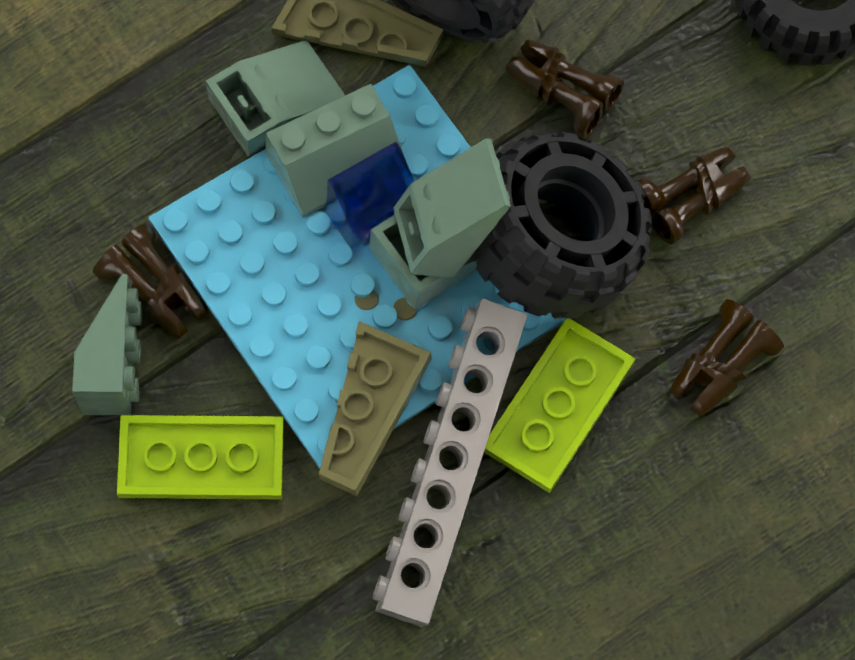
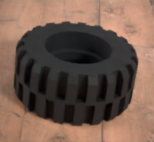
M739 0L738 13L741 19H747L744 28L750 37L758 35L760 38L758 45L767 52L771 48L778 52L777 58L788 61V58L792 57L798 59L799 65L809 66L812 60H818L820 65L832 63L835 55L839 59H844L854 51L855 0H846L841 6L825 11L806 9L791 0Z

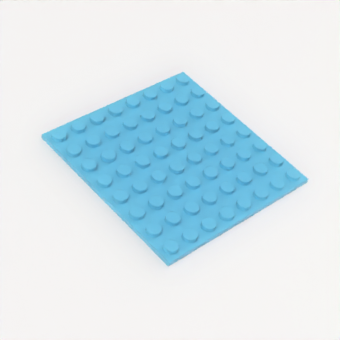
M410 65L373 86L390 114L407 163L405 168L302 217L266 155V149L148 217L150 224L319 469L331 425L334 424L337 413V402L340 391L343 390L348 371L347 364L350 353L353 352L359 321L431 352L432 360L395 426L397 428L435 404L443 382H450L454 369L448 367V363L455 345L462 346L466 331L460 329L464 314L468 307L474 308L482 298L528 314L516 352L561 325L566 320V318L554 319L551 313L539 317L524 312V306L515 301L509 304L497 295L499 290L490 281L485 282L477 270L418 307L417 313L412 319L401 320L397 318V312L393 307L394 303L405 296L369 249L371 229L395 215L393 207L411 183L471 148ZM375 291L378 295L376 307L371 310H362L356 305L355 296L365 298ZM484 337L477 338L476 346L478 350L484 355H493L494 347L491 341ZM465 375L464 385L475 379L476 376Z

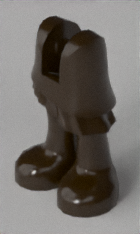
M527 39L520 47V50L529 62L514 56L506 65L507 73L519 84L531 91L537 99L543 97L549 106L553 100H556L567 107L575 115V133L581 138L587 139L596 129L603 109L605 111L610 110L618 100L624 87V80L617 76L593 74L567 62L566 56L559 53L558 48L549 47ZM559 78H563L573 83L574 85L588 92L591 96L584 95L574 90L573 88L565 85L564 83L558 81Z
M724 147L704 156H698L696 161L689 162V169L660 186H656L647 178L636 180L640 183L646 195L644 198V208H648L651 216H653L652 228L663 241L671 245L677 242L683 235V224L701 210L704 215H709L712 208L718 209L727 198L739 191L749 181L751 176L743 166L725 176L720 171L736 157V154L730 147ZM696 188L697 193L671 209L661 210L679 196Z
M144 223L127 233L123 237L121 244L127 252L136 257L159 282L157 288L137 270L118 245L111 247L99 259L92 272L103 281L114 277L120 278L121 275H128L131 287L138 289V298L146 306L144 313L148 314L149 319L156 322L169 334L179 339L188 331L178 316L173 313L178 306L182 304L187 312L198 321L203 319L208 314V311L199 295L188 283L184 272L179 274L177 263L169 267L153 247V242L156 238L155 230L149 223Z
M726 299L721 304L719 315L723 320L722 324L699 354H692L690 359H686L683 368L675 378L669 391L676 399L680 400L695 383L703 387L705 390L699 395L690 409L699 417L708 413L729 392L735 390L737 382L746 379L741 371L757 354L761 352L768 356H775L784 348V343L766 323L758 320L724 363L717 362L734 339L754 321L753 314L733 300Z

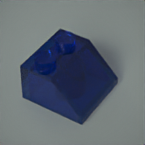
M394 142L328 179L326 213L350 249L360 244H363V246L369 245L371 229L395 215L393 207L410 184L414 182L399 144Z

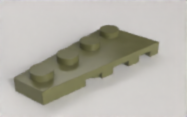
M287 0L272 26V35L300 41L307 40L314 44L426 67L443 37V29L381 0Z
M359 321L353 352L350 353L347 364L348 371L343 390L340 391L337 402V413L334 424L331 425L319 470L320 480L355 496L359 494L432 360L431 352Z

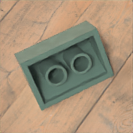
M371 84L266 133V155L302 217L407 166L390 114Z

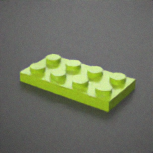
M566 318L489 434L484 453L550 493L632 368L636 358L572 319Z
M121 415L117 496L118 498L282 500L284 418L277 416Z

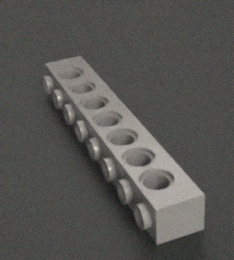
M483 298L474 308H467L460 327L461 330L466 331L462 346L455 345L448 363V367L454 369L450 382H443L437 396L436 405L441 407L437 422L430 421L424 436L423 443L429 445L425 459L419 458L411 476V482L416 483L412 499L405 498L399 513L398 521L404 522L399 538L393 536L387 549L385 560L391 561L386 577L380 575L374 589L372 599L378 601L375 609L376 612L419 627L429 624L528 314ZM484 337L491 341L494 347L493 355H484L478 350L476 346L477 338ZM465 375H474L480 380L482 385L480 393H472L467 390L464 385ZM460 412L468 418L470 424L468 431L462 432L453 426L451 420L453 413ZM442 450L450 451L456 456L457 467L455 470H447L440 464L439 454ZM429 489H437L444 495L445 504L442 509H435L428 504L426 494ZM417 527H423L430 531L432 535L430 548H421L416 544L414 531ZM404 566H411L418 571L420 582L416 588L407 587L402 582L401 571Z

